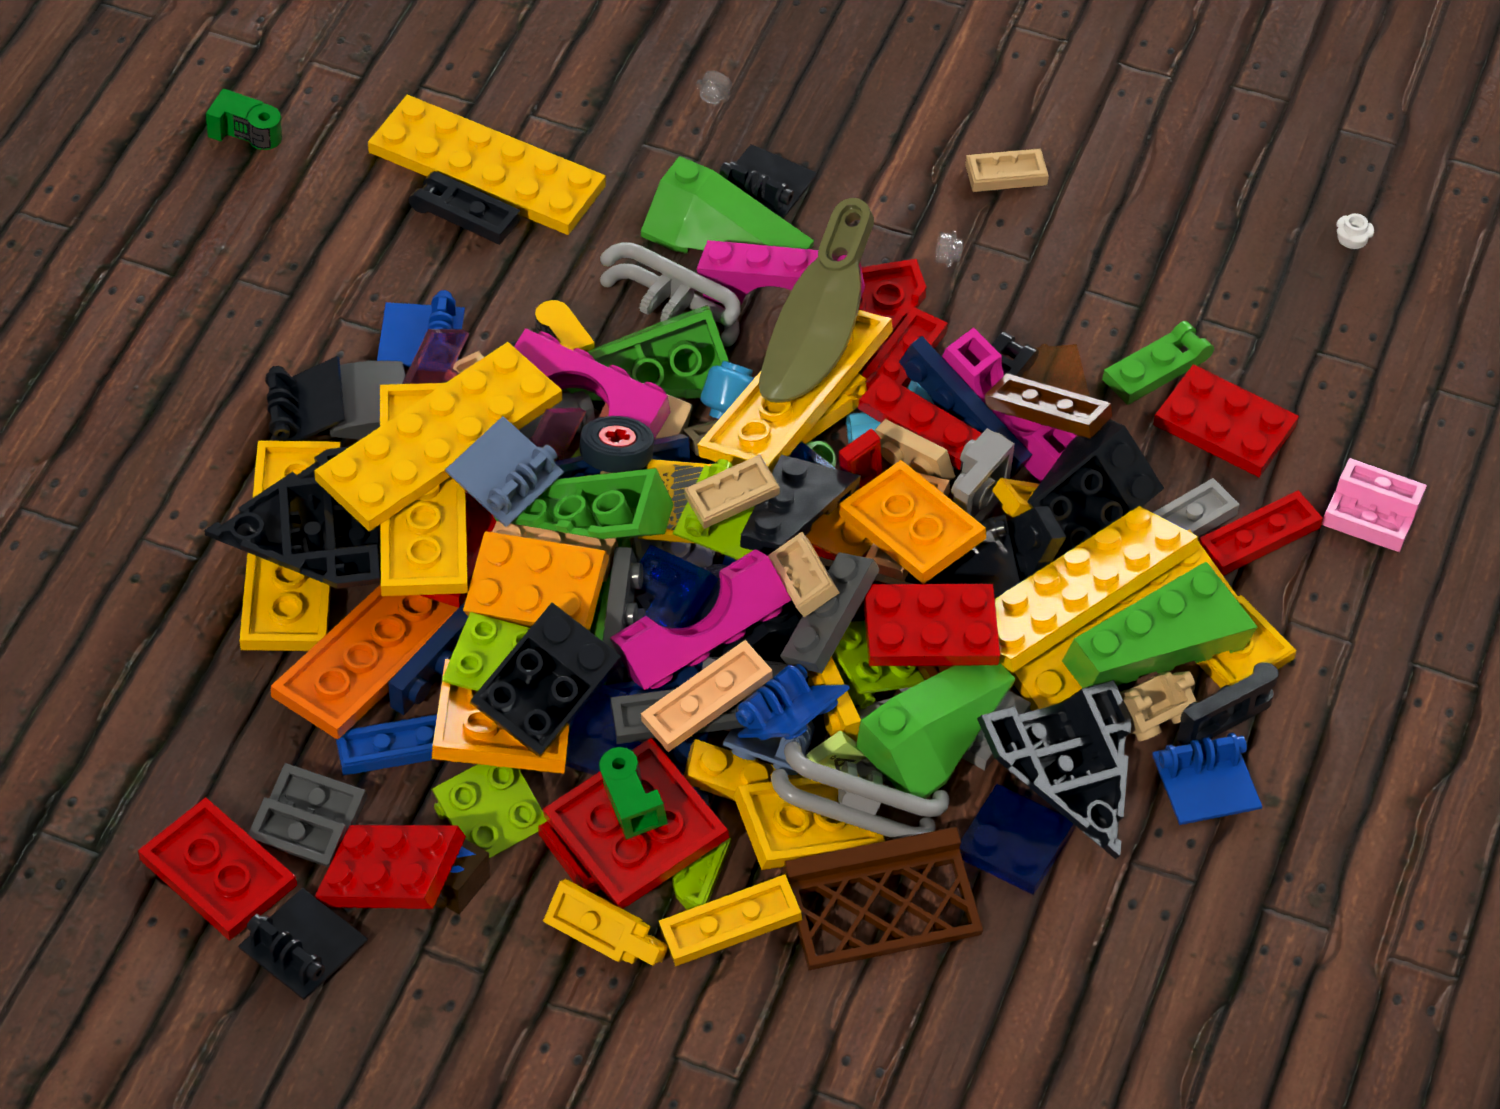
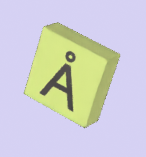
M838 731L806 755L809 760L839 771L846 761L857 764L866 756L856 747L857 742L842 731Z

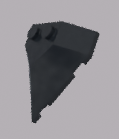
M349 447L326 449L314 457V464L296 475L294 472H291L240 506L237 515L222 525L217 521L204 530L205 536L335 588L381 584L379 526L369 532L315 481L314 470Z
M1114 680L1082 688L1060 704L1018 714L1014 706L984 714L977 718L992 754L999 763L1113 858L1117 859L1120 857L1122 841L1117 839L1119 821L1124 818L1129 756L1124 755L1126 736L1131 733L1132 718Z

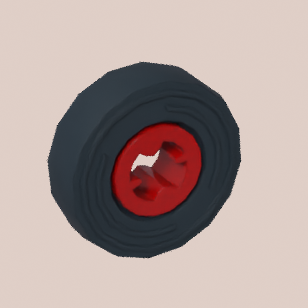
M621 416L599 417L588 422L582 428L579 447L580 454L583 460L593 468L611 473L635 471L644 468L652 460L654 435L649 427L638 420Z

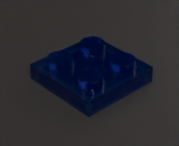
M996 784L961 839L960 853L962 860L1034 895L1073 832L1074 824L1063 815Z

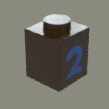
M465 839L435 906L439 908L447 907L460 915L490 878L489 852Z

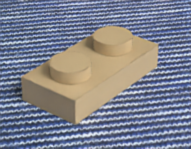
M887 419L875 429V432L881 438V454L889 463L894 465L902 460L916 472L949 480L950 482L955 477L947 449Z

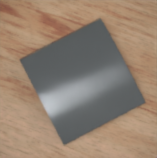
M364 361L340 365L345 421L329 428L331 437L362 439L373 432L374 429L376 430L380 427V385L408 384L402 361Z
M284 763L270 798L264 797L248 835L259 844L329 867L349 825L356 824L368 794L364 789Z

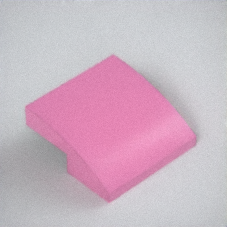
M1349 458L1321 525L1400 553L1427 485Z

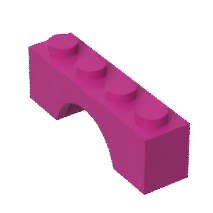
M707 240L697 266V272L736 294L742 305L745 296L756 288L775 286L792 291L802 273L817 259L819 250ZM847 255L840 256L837 261L843 260ZM859 263L860 274H861V297H862V294H863L864 289H865V284H864V279H863V273H862L861 263ZM703 294V297H704L705 299H707V300H709V301H711V302L721 303V302H719V301H717V300H715V299H713V298H711V297H709V296Z
M974 327L948 346L942 355V358L984 403L985 394L1004 376L1002 355ZM991 410L1032 454L1024 466L1040 483L1070 441L1077 436L1073 433Z
M525 328L514 346L559 388H580L597 394L608 405V416L629 417L642 422L650 428L654 435V440L671 413L668 395L658 385L652 382H645L643 384L630 378V375L618 366L609 365L607 367L598 363L593 356L582 349L574 348V350L562 346L555 337L546 332L540 331L537 334Z
M755 549L720 570L718 599L710 613L700 622L685 628H668L657 624L645 616L610 637L617 653L621 655L620 658L632 680L644 690L649 687L651 689L659 688L673 678L672 673L685 665L694 666L704 661L710 655L709 651L719 644L732 643L744 636L746 633L745 629L759 620L761 622L768 621L780 614L783 610L782 606L790 602L791 598L767 555Z

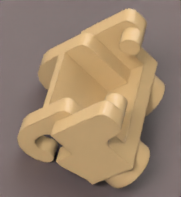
M1190 671L1175 672L1173 674L1171 672H1162L1129 690L1120 692L1132 718L1130 734H1135L1138 741H1144L1160 734L1162 730L1159 724L1169 719L1172 720L1173 724L1180 723L1183 710L1191 703L1197 702L1191 686L1195 685V681Z

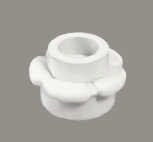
M1354 213L1342 216L1336 224L1339 242L1350 249L1364 247L1368 239L1374 234L1373 225L1368 223L1367 218L1361 214Z

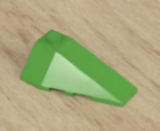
M681 156L678 157L660 180L641 229V237L673 251L688 253L689 248L704 251L707 240L811 249L814 245L813 239L717 172Z
M708 305L669 318L587 351L598 363L607 367L609 365L618 366L630 375V378L643 384L645 382H652L661 387L666 394L675 398L685 399L700 398L709 369L712 366H721L723 360L729 362ZM567 388L571 393L584 391L586 394H589L592 401H604L591 391L580 388Z
M656 468L557 479L512 524L599 539L661 535L666 532L674 504Z
M1000 662L999 665L952 666L892 697L860 721L856 747L897 790L926 799L949 781L955 772V767L963 755L969 751L981 730L977 718L996 711L1014 684L1015 677Z

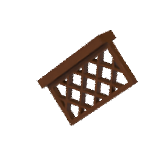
M957 827L785 861L782 875L786 874L802 913V920L796 922L808 971L982 935V924L960 853L961 840ZM952 864L956 880L950 890L927 878L933 867ZM925 869L922 875L916 872L918 870ZM902 874L916 882L907 899L884 887L890 876ZM882 878L879 883L874 881V879ZM860 883L873 891L863 908L842 896L847 885ZM921 886L943 898L934 915L911 903ZM839 887L836 892L830 888ZM957 888H959L961 897L954 894ZM816 891L830 899L819 917L803 907L800 894ZM878 895L901 907L891 924L869 912ZM950 902L966 912L969 924L952 927L940 920L939 917ZM835 904L857 915L856 920L847 933L825 920ZM906 911L928 923L922 934L909 936L896 928ZM863 919L885 932L879 943L866 945L853 937ZM807 921L814 924L811 931L809 930ZM933 927H935V928H937V929L939 930V931L930 932ZM820 928L841 940L835 952L816 956L812 940ZM890 935L896 938L895 940L887 941ZM847 944L853 947L851 949L844 950Z

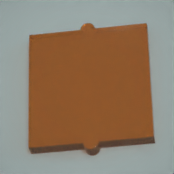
M1042 344L1041 347L1036 348L1039 350L1038 357L1032 367L1023 373L1022 378L1090 397L1077 344L1061 346Z

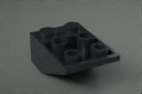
M1109 419L1091 439L1076 436L1070 441L1027 503L1031 509L1033 507L1049 506L1066 536L1059 549L1061 555H1064L1138 506L1143 507L1160 493L1164 487L1127 428Z
M551 603L473 696L470 704L540 757L615 671L621 655L554 603Z

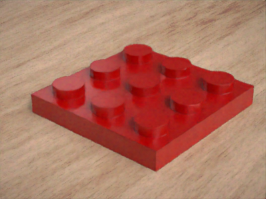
M652 737L631 751L637 756L645 793L658 790L664 803L668 824L626 839L605 791L601 772L596 773L543 808L545 819L610 901L622 909L729 839L728 829Z

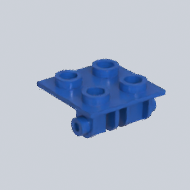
M446 290L437 292V295L432 298L431 305L386 302L377 361H402L403 367L444 369L445 366L458 361L465 307H456L455 299Z
M787 665L773 679H770L765 684V687H760L739 704L736 718L745 728L738 733L739 738H759L760 740H766L771 737H784L786 740L794 739L807 731L809 727L807 723L817 715L825 714L834 709L838 704L837 699L848 691L850 687L849 685L809 686L805 680L808 677V673L802 665Z
M1229 733L1227 737L1211 740L1209 737L1204 738L1202 744L1198 740H1192L1187 745L1177 747L1167 745L1165 750L1152 752L1179 825L1262 809L1263 806L1241 754L1247 751V744L1243 735L1236 736L1235 733Z

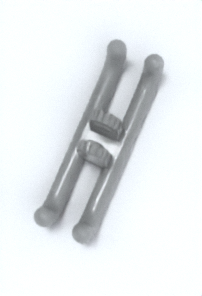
M621 242L614 244L601 254V264L607 267L612 266L601 275L600 283L602 286L609 288L619 280L630 279L650 288L641 300L639 307L641 312L651 315L654 309L665 299L670 298L662 310L660 318L662 322L682 314L687 307L694 310L708 305L714 321L724 327V331L720 336L723 346L731 347L736 342L740 334V325L737 319L741 313V303L736 294L728 288L635 243ZM630 258L662 273V275L658 276L634 264L612 265L619 259ZM694 289L721 302L725 308L695 294Z
M795 741L788 742L785 745L784 754L787 763L801 776L837 788L838 802L796 788L791 784L787 772L783 769H776L771 775L774 791L787 803L893 839L935 831V822L930 817H938L945 813L950 801L949 795L944 790L935 791L932 799L929 800L883 785L882 773L875 770L869 771L865 779L860 778L857 774L856 764L848 761L844 763L840 771L815 763L804 756L800 744ZM881 803L925 817L919 821L918 827H914L876 815Z

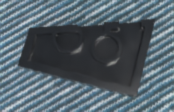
M781 455L772 472L780 487V494L755 505L741 533L740 547L749 550L756 549L769 555L799 533L803 532L806 536L811 531L812 524L823 514L829 515L837 508L838 501L845 494L852 495L860 488L861 475Z

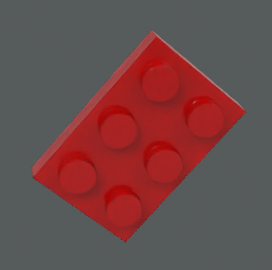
M1193 364L1155 414L1153 425L1260 478L1296 428L1299 416Z
M872 584L864 597L869 666L999 665L1000 648L993 584Z
M206 797L138 850L139 860L229 941L247 927L249 920L254 915H262L297 886L296 876Z
M349 825L315 897L327 907L433 909L466 836L458 825Z

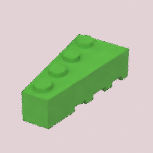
M1204 562L1074 638L1062 662L1082 688L1112 680L1115 681L1116 686L1136 681L1139 676L1153 672L1159 674L1171 671L1175 666L1191 661L1199 663L1212 659L1214 655L1226 651L1233 653L1244 650L1258 627L1210 565Z

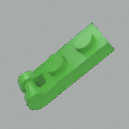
M1182 321L1171 333L1106 368L1102 380L1129 405L1186 373L1193 364L1198 366L1205 362L1212 355L1214 346L1205 338L1200 339L1196 335V329L1188 321ZM1185 346L1189 350L1182 353L1179 348Z

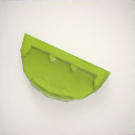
M731 838L672 876V885L676 898L686 910L709 902L730 850Z

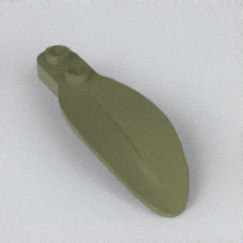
M845 199L834 208L819 246L817 259L799 277L781 310L766 351L759 379L760 393L767 401L784 403L807 394L829 375L846 350L860 306L861 274L859 263L874 225V216L866 202L861 199ZM860 220L856 226L850 227L853 221ZM847 255L843 260L837 261L840 256Z

